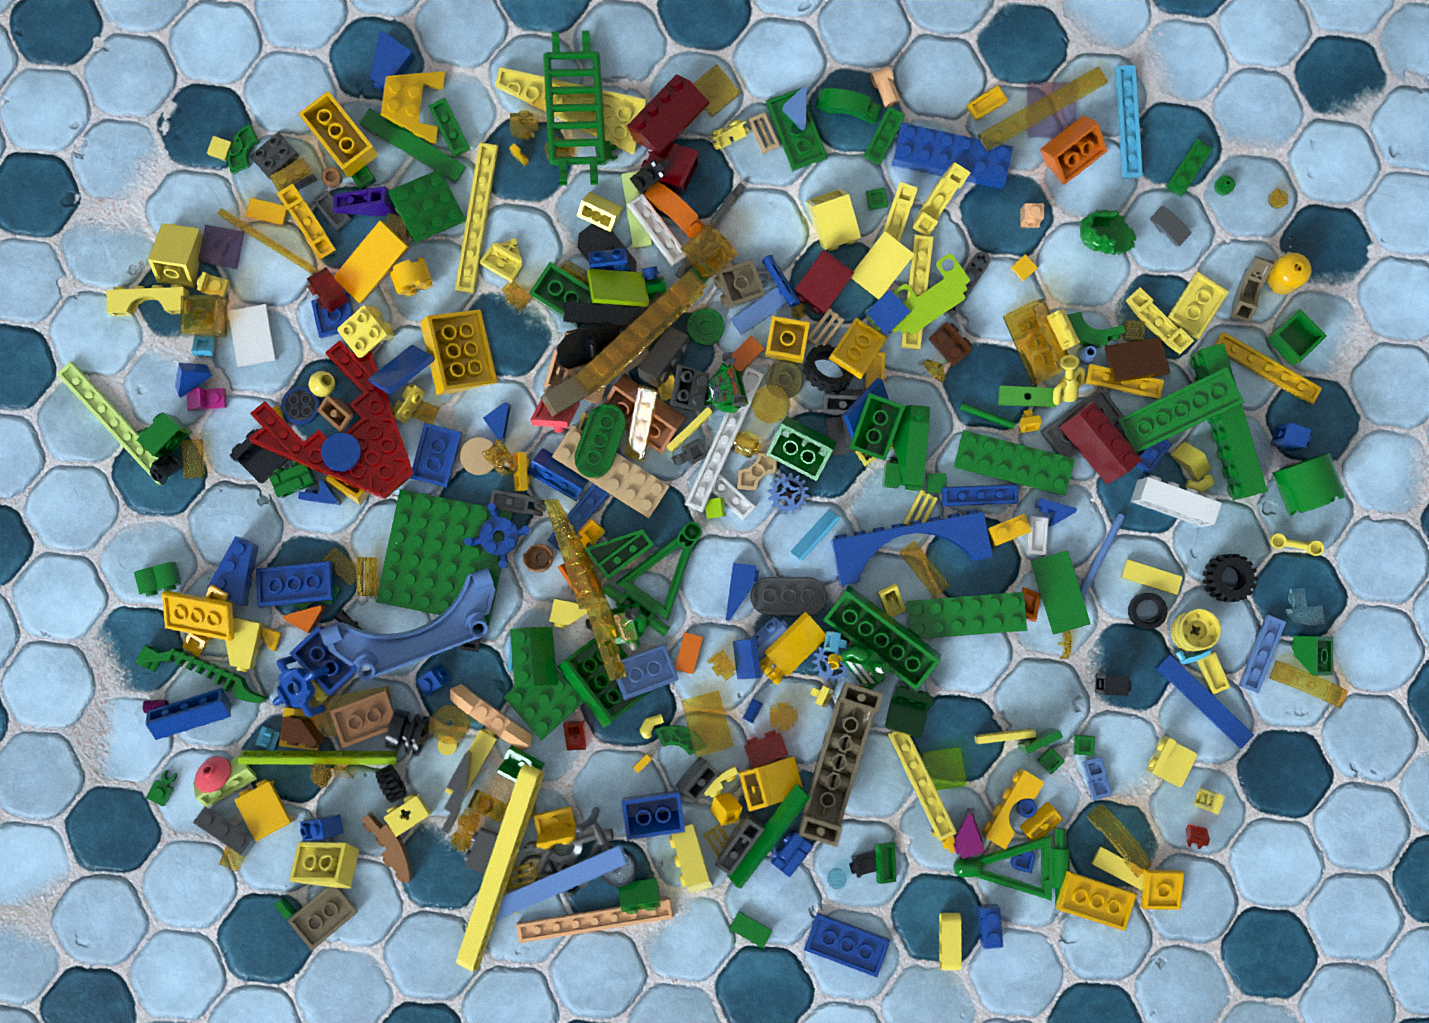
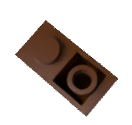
M295 715L282 717L280 740L287 741V745H299L301 743L305 744L306 748H317V745L325 744V739L310 718Z

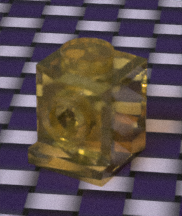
M515 281L512 283L508 282L501 290L506 295L504 299L511 306L515 304L514 308L518 313L532 301L531 297Z
M723 650L707 660L709 664L713 662L714 666L711 668L717 676L722 675L725 681L735 675L733 671L736 668Z

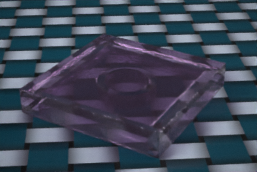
M205 225L198 262L238 269L244 232Z

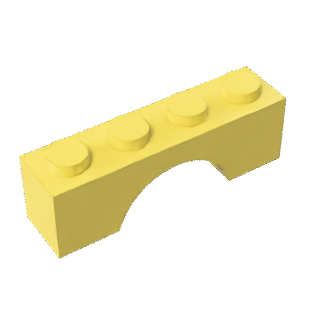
M173 284L168 288H164L162 285H152V288L133 286L132 289L113 287V290H106L107 313L112 316H133L135 309L147 300L159 301L164 310L170 314L190 313L189 290L184 288L183 285Z

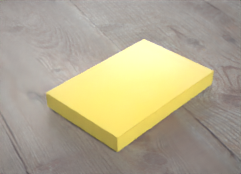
M884 231L855 268L852 279L879 300L915 254Z
M1197 271L1167 318L1175 326L1182 328L1186 333L1198 340L1229 291Z

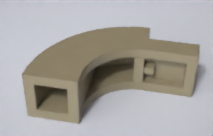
M1254 256L1249 268L1245 269L1239 282L1232 304L1231 317L1250 323L1258 308V298L1262 286L1274 265L1273 261Z

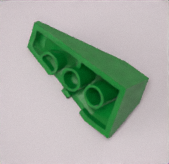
M905 406L892 442L904 484L922 486L924 484L930 421V407Z

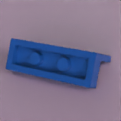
M542 448L532 460L527 473L577 502L589 480L552 458L553 453Z

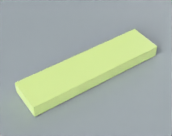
M638 171L621 174L633 249L652 246L650 236L627 206L629 202L641 195L629 179Z

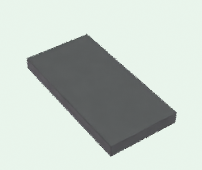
M1102 387L1040 432L1056 454L1072 457L1078 452V449L1058 426L1086 402L1094 401L1113 425L1119 422L1118 419L1124 417Z

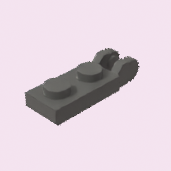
M492 489L490 503L497 505L498 510L523 515H543V512L540 510H530L528 508L530 502L542 505L545 504V500Z

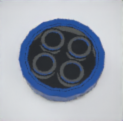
M295 387L285 393L281 409L287 420L294 424L305 425L314 421L316 416H318L319 412L317 409L321 404L319 397L315 396L307 387Z

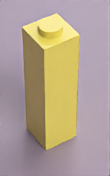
M487 727L486 729L482 728L479 730L468 750L472 752L466 795L499 739ZM446 788L445 792L449 793L450 795L453 792L448 788Z

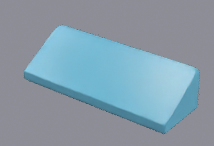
M828 510L791 550V553L799 561H803L840 520V517Z

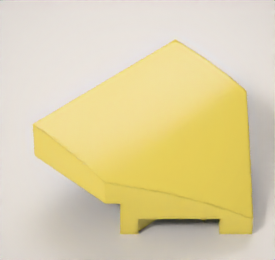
M516 238L510 239L507 242L492 243V246L488 248L480 260V265L511 283L514 282L522 269V259Z

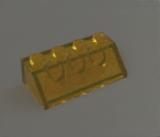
M1044 298L1034 300L1003 316L1032 385L1064 373L1065 369L1061 367L1060 359L1063 356L1069 355L1067 349L1062 351L1046 318L1051 313Z

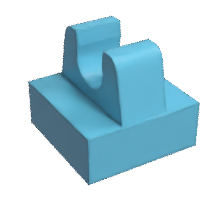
M195 336L191 350L193 356H199L200 358H203V356L214 357L216 342L214 336Z
M827 631L823 650L837 653L838 648H846L847 641L840 639L841 633Z
M262 726L255 745L268 750H276L280 740V732Z

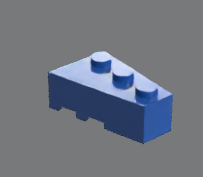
M235 536L207 588L213 584L228 593V599L241 606H248L249 590L252 585L251 579L255 569L259 546L243 537Z

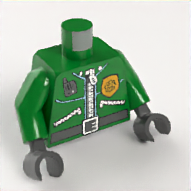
M634 603L609 609L600 620H598L597 616H592L591 620L586 619L585 627L588 630L599 629L610 636L616 644L627 642L631 650H636L641 647L638 639L646 631L647 616L641 613L639 604Z

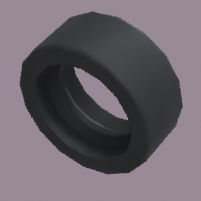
M1141 593L1130 601L1128 616L1131 622L1141 629H1155L1165 622L1167 605L1159 595ZM1151 600L1157 604L1159 614L1154 621L1144 622L1138 617L1137 606L1141 601Z

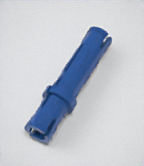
M773 255L766 256L762 263L778 286V292L784 296L790 308L797 306L800 303V299L795 294L793 285L787 281Z

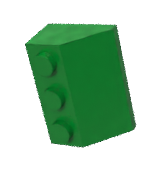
M868 393L849 448L886 461L905 406Z
M786 416L766 455L817 481L837 442Z
M553 627L510 629L515 688L526 689L557 685Z

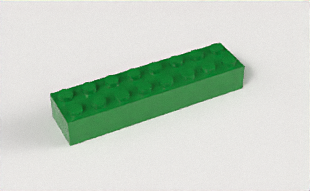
M1224 343L1200 349L1190 355V366L1196 374L1195 382L1226 367L1235 382ZM1242 404L1208 419L1207 422L1211 425L1212 429L1211 437L1217 446L1216 454L1223 466L1222 475L1228 483L1227 492L1232 497V500L1268 492Z

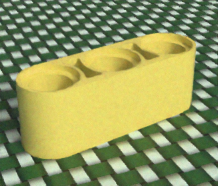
M940 913L939 915L940 970H961L960 913Z

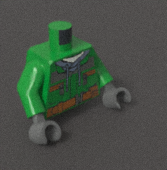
M724 352L722 355V365L708 381L709 392L706 393L704 405L712 403L713 406L722 412L734 414L741 407H745L749 403L741 372L732 366V364L736 363V359L731 358L733 352Z

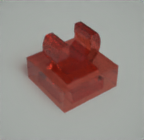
M1187 825L1186 841L1188 847H1191L1192 843L1197 844L1198 849H1201L1203 845L1208 846L1210 838L1207 828Z

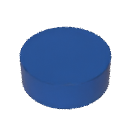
M1026 798L1018 801L1016 809L1021 816L1030 818L1035 815L1037 805L1032 799Z

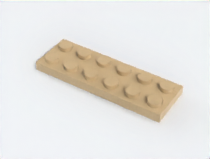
M572 425L552 455V458L649 519L670 486L616 453L612 467L607 474L599 478L584 476L576 468L574 459L583 431Z

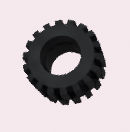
M1224 554L1210 560L1211 564H1206L1205 566L1207 571H1204L1202 575L1206 576V580H1203V584H1207L1205 590L1210 591L1209 595L1212 598L1216 597L1218 601L1239 602L1240 600H1245L1247 595L1253 593L1251 589H1256L1257 584H1254V581L1258 580V576H1254L1257 570L1251 567L1253 563L1247 561L1248 558L1240 556V554ZM1227 567L1233 568L1238 576V582L1233 589H1228L1222 582V573Z

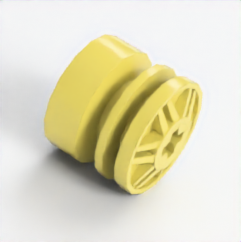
M1204 609L1182 613L1174 619L1171 625L1173 642L1184 651L1195 652L1211 648L1218 642L1221 635V626L1218 619L1213 613ZM1192 628L1195 629V632H1193V634L1190 633Z

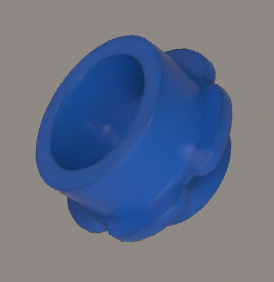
M657 266L642 269V277L646 276V280L655 279L657 274H660Z

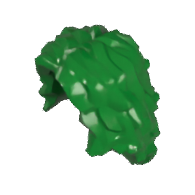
M1097 209L1083 218L1080 224V238L1083 244L1093 251L1104 254H1126L1131 248H1135L1134 241H1136V235L1132 228H1129L1128 223L1124 222L1125 217L1120 216L1117 210L1100 211Z

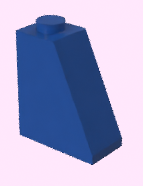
M382 30L378 35L370 74L373 86L380 92L384 90L386 76L403 75L415 59L410 49Z

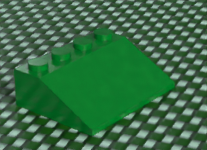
M605 632L600 633L557 666L603 728L651 692L649 691L627 700L623 699L610 664L628 656L621 646L616 644Z

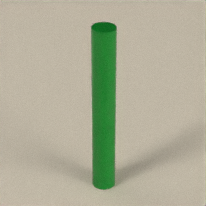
M963 402L959 408L1010 429H1014L1016 422Z

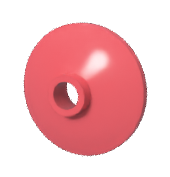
M215 756L202 763L195 775L196 787L205 793H211L220 789L227 782L231 774L229 761L224 757Z

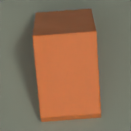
M1023 587L1021 592H1024L1026 619L1030 622H1036L1041 594Z
M325 605L316 606L284 615L283 618L301 630L311 633L324 614L326 607Z

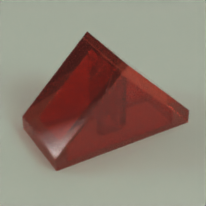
M585 719L564 721L563 727L567 751L586 750Z

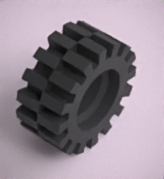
M388 765L375 772L377 783L390 803L406 796L407 792L404 783L392 765Z

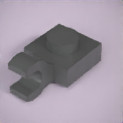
M696 439L682 447L684 453L675 455L671 459L674 465L678 464L679 466L687 461L690 465H693L706 458L707 453L701 439Z

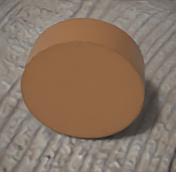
M329 167L323 171L322 180L328 187L333 188L340 185L342 175L338 169Z

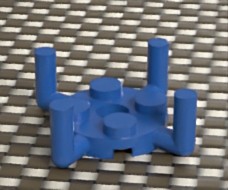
M489 503L487 508L490 510L492 518L482 525L479 537H467L464 543L469 546L481 544L488 553L499 556V566L505 569L509 566L507 554L516 547L519 536L528 535L532 530L528 526L517 529L512 521L499 517L497 505ZM497 531H502L505 535L501 542H497L494 539V534Z
M292 656L278 659L276 664L281 674L278 677V680H280L277 687L278 696L273 699V705L285 704L287 706L291 705L293 708L301 707L307 717L324 712L325 707L323 705L311 708L308 702L311 700L312 695L315 694V687L312 685L311 680L328 673V666H322L306 673L303 668L288 669V664L296 662ZM294 684H295V686H296V688H297V691H296V692L293 690V685H294Z

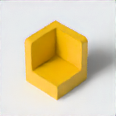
M728 792L714 796L710 811L719 823L725 826L738 822L743 807Z

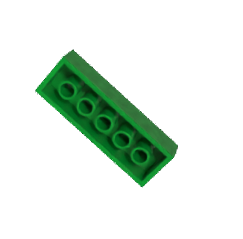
M849 585L823 619V621L858 647L876 651L881 659L889 664V670L915 690L921 686L941 660L939 652Z

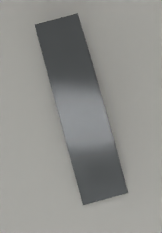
M470 751L465 752L447 785V788L453 791L444 807L450 814L441 830L447 834L451 832L466 795L471 769L472 752Z

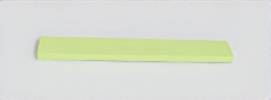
M70 361L57 373L59 378L151 476L149 472L151 465L159 458L152 456L136 441L140 437L139 433L74 362Z

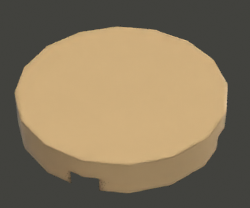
M483 437L469 439L460 451L462 466L466 471L474 475L490 473L498 463L497 447L490 440Z

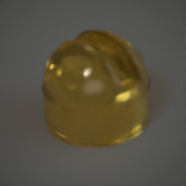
M799 303L791 308V316L793 318L805 317V306Z

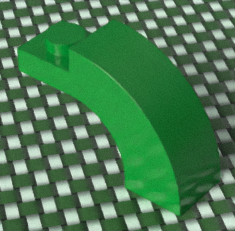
M826 88L819 90L815 108L828 114L842 113L852 115L873 125L877 124L881 105L871 101V97L858 92Z
M1081 312L1067 315L1080 341L1078 344L1082 346L1103 348L1110 341L1118 340L1121 335L1126 333L1124 325L1098 330L1090 327L1084 321Z

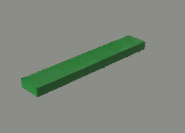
M371 108L367 110L359 123L362 127L433 170L440 169L443 176L455 183L458 182L466 169V166L381 116V114Z
M796 784L764 825L765 830L732 875L727 874L728 878L737 888L741 889L810 800L811 797L800 785Z

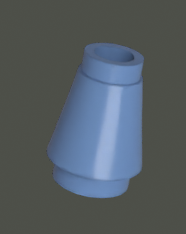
M1082 346L1077 350L1076 357L1081 364L1088 365L1094 361L1097 350L1093 346Z

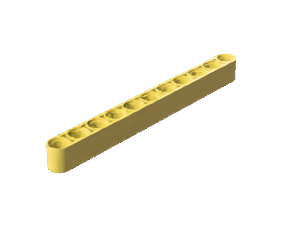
M524 764L519 771L457 956L456 963L473 972L477 971L482 962L544 777V771Z

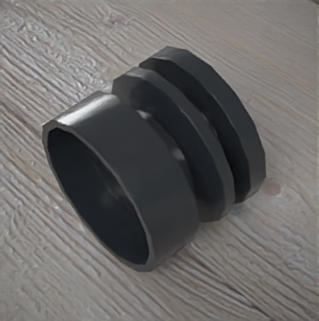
M397 708L389 723L385 748L399 751L402 745L405 744L406 754H409L412 750L414 756H419L428 739L430 717L423 716L421 720V715L416 714L413 720L410 721V711Z

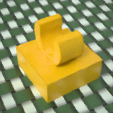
M1031 409L1024 410L1023 418H1021L1019 424L1020 433L1038 431L1042 422L1040 415L1033 416Z

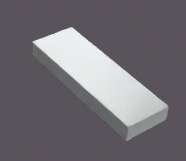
M719 474L712 493L717 498L724 497L725 505L744 521L756 506Z

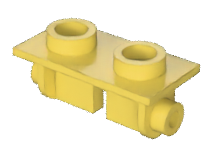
M736 119L729 123V127L713 131V135L709 139L715 140L713 143L715 150H721L732 144L729 139L730 136H732L734 142L746 137L747 133H749L747 126L743 127L746 121Z
M1064 308L1046 316L1062 351L1080 343Z
M412 383L410 386L407 385L401 395L405 399L404 403L398 400L393 409H391L394 418L405 424L412 416L417 405L422 401L426 392Z

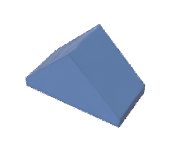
M802 87L783 105V112L801 130H805L807 87Z

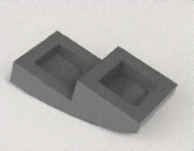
M1161 206L1150 218V221L1160 233H1165L1175 246H1181L1192 233L1165 206Z

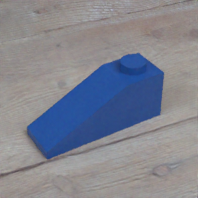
M733 563L726 612L727 621L731 620L753 587L754 581L758 582L759 570H756V566Z

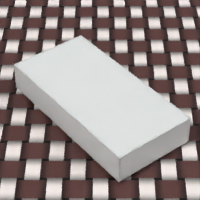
M1029 516L1028 523L1032 531L1027 533L1026 554L1045 556L1047 552L1049 517Z

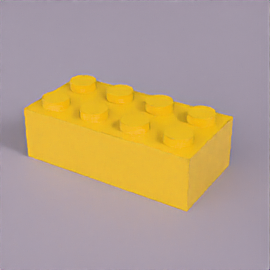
M329 91L298 113L348 178L379 156L371 143Z

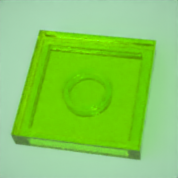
M960 746L922 752L923 763L936 790L967 786Z

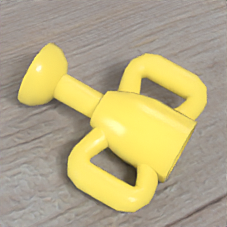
M1066 355L1060 359V365L1065 369V375L1061 379L1060 384L1053 390V402L1055 405H1060L1063 401L1072 402L1077 400L1079 388L1084 384L1085 370L1083 367L1077 368L1079 366V359L1074 355Z

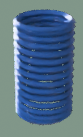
M752 698L742 718L754 723L763 703Z

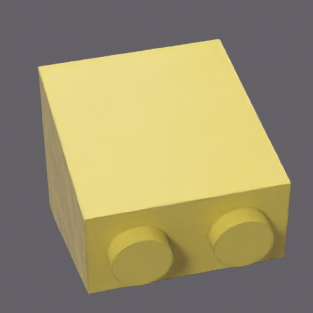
M838 189L805 201L821 247L825 250L832 251L838 249V245L844 243L846 245L853 244L857 241L856 239L861 238L850 196L844 190Z
M161 224L148 258L158 283L179 284L184 287L195 288L204 241L200 229L176 224Z

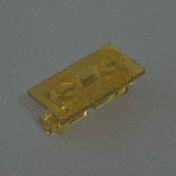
M465 809L464 813L459 816V826L451 837V846L455 851L466 852L469 849L473 835L468 834V830L476 831L480 821L479 814L472 813L471 815Z

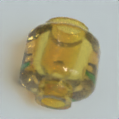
M744 430L741 433L738 432L732 446L735 447L734 451L736 453L751 458L753 454L758 455L762 444L759 443L760 437Z

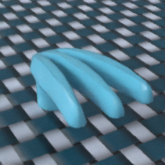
M1210 648L1199 650L1185 656L1183 651L1179 649L1175 652V655L1179 659V663L1187 664L1208 656L1211 650Z

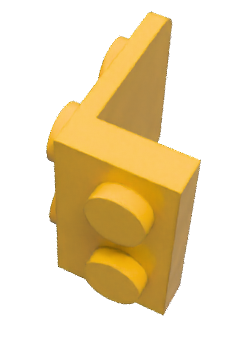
M572 805L533 815L538 834L537 848L548 849L558 843L562 845L569 844L576 838L577 825Z

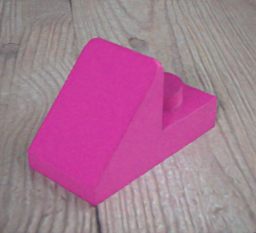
M196 388L186 394L187 411L227 408L226 389L224 388L205 390Z

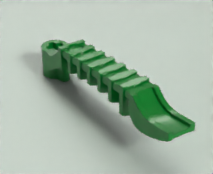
M144 644L135 660L136 664L153 672L157 671L161 661L173 663L176 660L175 664L180 667L184 665L185 661H188L186 669L192 671L195 665H198L195 672L202 675L204 670L207 669L208 671L205 676L209 679L213 678L214 674L217 673L218 675L214 682L219 685L225 677L228 678L222 690L229 692L233 685L232 692L240 700L252 703H263L268 700V697L252 691L247 685L246 678L239 676L238 673L230 672L226 668H220L219 665L211 664L208 660H201L195 655H189V652H182L179 648H171L170 651L162 652L150 645Z

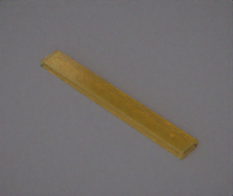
M1098 66L986 129L978 135V138L988 152L1105 86L1109 81Z

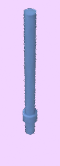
M1118 513L1080 587L1084 601L1086 599L1085 595L1125 519V516Z

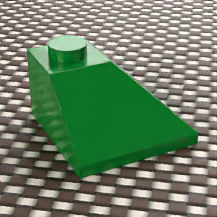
M1294 636L1292 641L1294 656L1311 675H1333V637Z

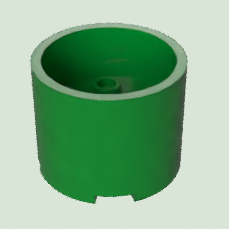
M1330 452L1272 472L1288 516L1295 515L1294 513L1297 510L1299 513H1304L1334 502L1335 497H1338L1340 500L1347 496Z

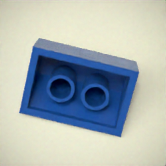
M680 790L622 798L627 840L685 832Z

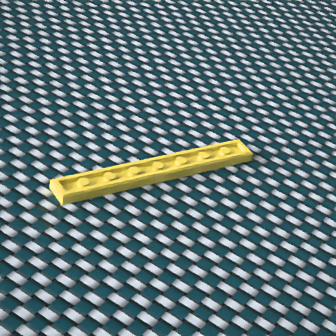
M479 142L455 291L475 293L499 149L498 145Z

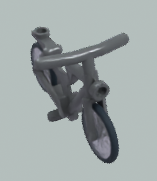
M594 807L591 815L576 827L578 833H582L590 826L594 832L575 838L571 842L575 848L570 854L560 855L554 850L555 846L548 849L537 848L536 841L526 843V846L522 848V852L537 851L542 853V855H530L520 863L518 879L522 887L557 873L558 871L552 861L566 864L568 868L578 864L576 859L580 856L584 843L595 840L587 859L598 855L600 848L605 852L617 847H612L610 843L614 839L613 829H602L597 822L600 812L599 808ZM625 848L623 850L629 864L600 876L604 882L614 887H623L630 884L637 874L636 859ZM589 881L569 889L566 892L567 897L574 896L580 888L586 887Z

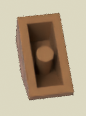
M329 395L325 397L317 409L341 433L353 417V410L343 400Z

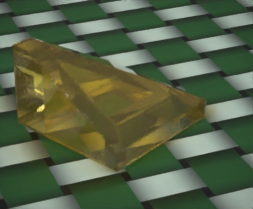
M422 400L414 411L412 418L433 425L439 407Z

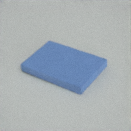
M665 644L610 664L624 700L679 680Z

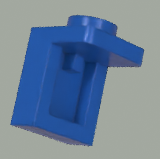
M440 664L428 671L416 682L424 694L429 696L452 679L447 670Z

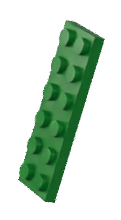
M1226 367L1118 420L1131 447L1138 453L1244 403V400Z
M963 430L953 467L1066 496L1075 459Z
M1024 592L907 601L909 631L920 639L1028 631Z

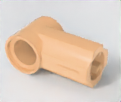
M889 66L870 73L872 84L878 90L884 107H891L900 102L894 85L893 73Z

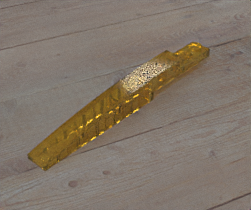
M546 499L544 500L579 610H587L609 680L623 679L627 677L625 666L621 661L619 648L615 643V639L620 638V634L603 588L587 552L559 500Z

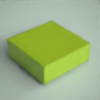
M724 497L707 501L705 506L707 519L726 516Z

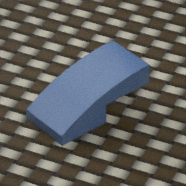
M1102 757L1083 761L1084 773L1092 801L1112 796Z

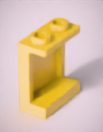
M264 779L256 784L257 788L250 791L248 788L238 793L240 797L234 800L255 842L295 821L293 815H289L273 786L274 780L267 781V779Z

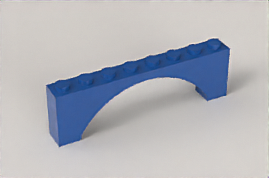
M978 509L966 511L967 515L959 516V513L949 514L947 519L942 520L938 516L929 518V522L926 523L916 520L911 521L910 526L905 527L901 523L891 525L892 529L884 530V527L874 528L872 533L866 534L865 530L854 532V536L847 537L846 534L835 536V540H832L831 544L839 585L860 582L859 577L873 554L892 539L907 534H930L946 539L970 556V561L993 557L984 512L978 513Z

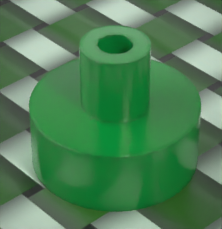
M1228 175L1221 176L1214 184L1215 191L1222 196L1230 194L1235 188L1234 179Z

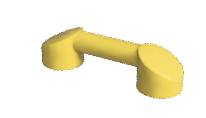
M1274 533L1269 538L1270 546L1276 549H1281L1284 546L1304 549L1308 554L1319 556L1324 551L1323 543L1317 540H1309L1307 542L1286 539L1284 535Z

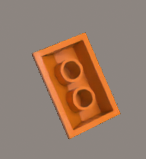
M1085 115L1040 149L1045 164L1063 185L1108 151L1098 122Z

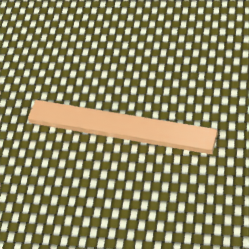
M660 899L661 907H657L656 910L646 911L642 909L637 910V913L634 914L622 913L620 906L517 922L519 943L672 919L671 899Z

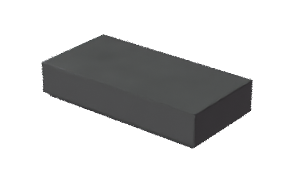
M327 190L314 200L313 203L339 232L352 219L348 214L333 212L334 197Z

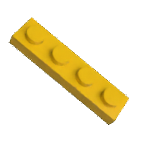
M1089 364L1084 384L1159 400L1161 399L1164 380L1148 377L1114 383L1110 368Z

